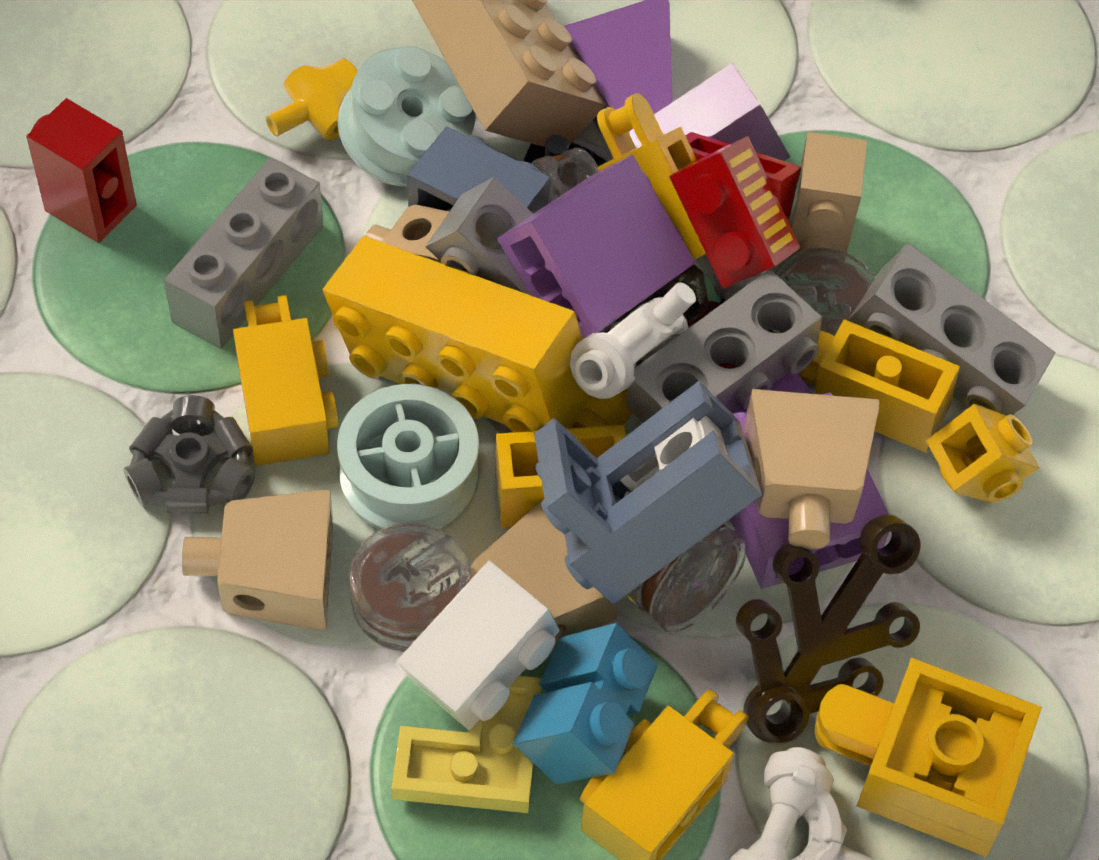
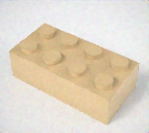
M412 0L485 131L545 147V142L550 136L561 135L568 140L570 145L598 115V112L606 106L594 85L596 82L594 73L586 64L579 60L570 45L572 41L570 33L562 24L555 20L546 5L548 0Z

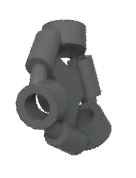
M188 395L176 399L173 403V410L161 419L152 417L130 445L129 450L133 457L130 465L123 468L126 480L138 503L141 506L148 503L165 506L167 513H208L210 506L225 502L229 503L232 500L245 499L254 483L256 472L249 461V456L253 452L252 446L234 417L224 418L215 411V405L211 400L196 395ZM173 430H174L175 432H177L178 434H180V435H178V436H177V435H174V434H173ZM226 459L214 479L212 490L208 489L203 483L208 472L219 461ZM161 460L172 471L175 482L171 487L163 490L150 461Z

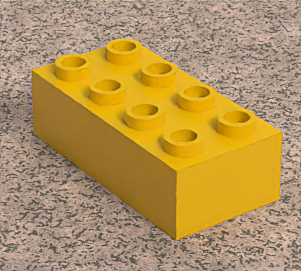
M364 235L322 289L333 315V323L340 331L350 354L349 360L359 372L370 378L377 379L382 376L399 384H419L439 389L459 401L472 418L487 417L507 425L513 432L538 431L554 418L564 428L571 429L592 397L579 387L572 375L570 366L571 352L576 344L583 340L575 311Z

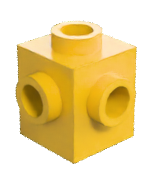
M976 404L970 406L926 440L940 466L942 477L953 492L989 503L999 502L1016 494L1022 488L1023 480L1040 468L1029 449L1033 444V440L1023 423L1012 414L1006 416Z

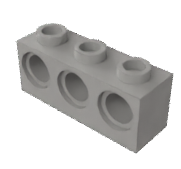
M270 157L164 279L172 323L222 349L234 334L233 329L239 328L246 320L244 301L253 300L254 306L258 305L323 227L320 182Z
M492 177L461 194L425 247L444 265L530 295L498 242L497 237L533 213L495 177ZM476 232L480 236L481 242L479 241ZM613 323L608 325L599 333H607Z
M909 243L881 268L849 318L851 322L960 366L953 397L964 404L966 409L976 404L1006 416L1008 414L1014 415L1026 406L1056 353Z
M769 269L635 367L633 374L635 380L627 388L626 407L644 423L668 405L670 400L677 398L696 382L700 381L732 414L742 407L748 409L752 389L770 390L772 384L789 371L792 374H797L813 361L819 350L817 344L822 316ZM775 329L783 333H770L766 330ZM733 364L737 366V368L726 369L718 365Z

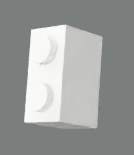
M488 560L401 655L397 663L416 686L470 731L480 719L482 721L489 720L503 707L510 694L509 687L526 668L528 670L535 669L548 657L555 645L556 640L554 637L560 630L546 606Z

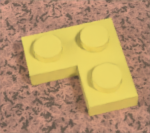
M519 676L509 687L510 694L503 707L489 720L482 721L480 719L468 732L400 726L391 787L392 800L528 813L533 763L513 745V742L534 695L541 694L542 687L539 685L541 678Z

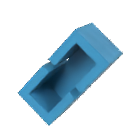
M617 623L559 637L539 683L546 692L534 695L513 745L556 785L615 773L635 724L627 715L639 713L658 663Z

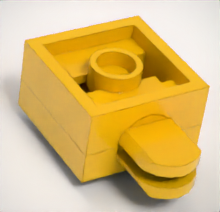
M911 657L895 703L848 685H837L829 690L822 699L814 731L818 744L823 748L871 766L856 805L857 807L987 857L1003 826L1042 707Z

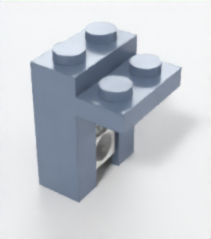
M700 381L696 382L598 458L585 448L555 418L534 433L539 460L536 464V471L542 480L545 498L541 505L552 525L565 535L568 555L565 557L566 566L573 578L585 589L595 587L612 604L622 599L762 496L740 421Z

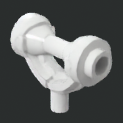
M677 283L664 297L649 300L632 310L623 321L608 333H592L578 342L571 352L570 366L572 375L579 387L588 395L599 399L611 398L627 389L635 380L633 376L634 367L640 359H648L688 329V323L683 313L696 301L693 290L684 283Z
M791 747L787 751L772 754L764 771V784L770 789L772 810L760 840L748 849L742 848L738 850L729 860L873 859L843 845L847 827L843 824L836 803L830 794L834 778L832 773L825 767L824 759L815 752L801 747ZM803 815L809 825L808 845L799 856L788 859L787 845L797 819Z

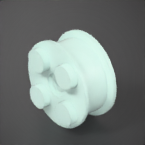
M416 46L396 47L374 54L359 68L351 88L340 105L338 131L346 152L364 172L387 184L408 187L407 174L447 126L466 136H471L476 114L444 59Z
M399 384L384 387L368 394L357 402L347 413L340 426L337 438V452L340 463L342 493L354 513L369 525L394 534H423L440 529L454 521L472 501L478 485V432L467 409L449 394L439 389L419 384Z

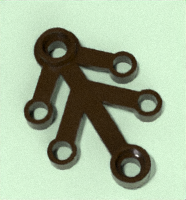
M881 515L870 520L864 526L860 537L862 554L822 615L815 582L820 567L817 557L808 549L795 547L790 543L782 546L776 552L773 559V570L787 585L798 649L785 671L783 670L776 639L782 630L780 614L768 602L761 599L750 600L739 609L736 616V625L744 637L750 641L757 685L745 700L743 713L749 716L746 726L758 739L770 743H786L796 739L807 727L809 714L819 711L821 701L827 692L840 684L853 687L854 680L862 673L868 672V678L862 686L856 689L878 696L883 688V676L871 662L861 657L852 658L845 662L839 670L838 678L811 684V682L824 665L889 645L895 648H903L910 645L917 638L920 631L918 617L906 606L897 602L888 603L880 608L874 621L847 629L882 574L902 573L909 569L919 556L921 548L919 535L913 527L901 518L894 515ZM891 531L889 543L877 549L881 538ZM798 557H804V564L801 570L795 574L788 575L790 563ZM761 614H767L765 625L759 630L751 631L753 620ZM904 617V624L901 629L895 633H889L890 626L894 620ZM782 700V705L776 713L766 715L772 705Z

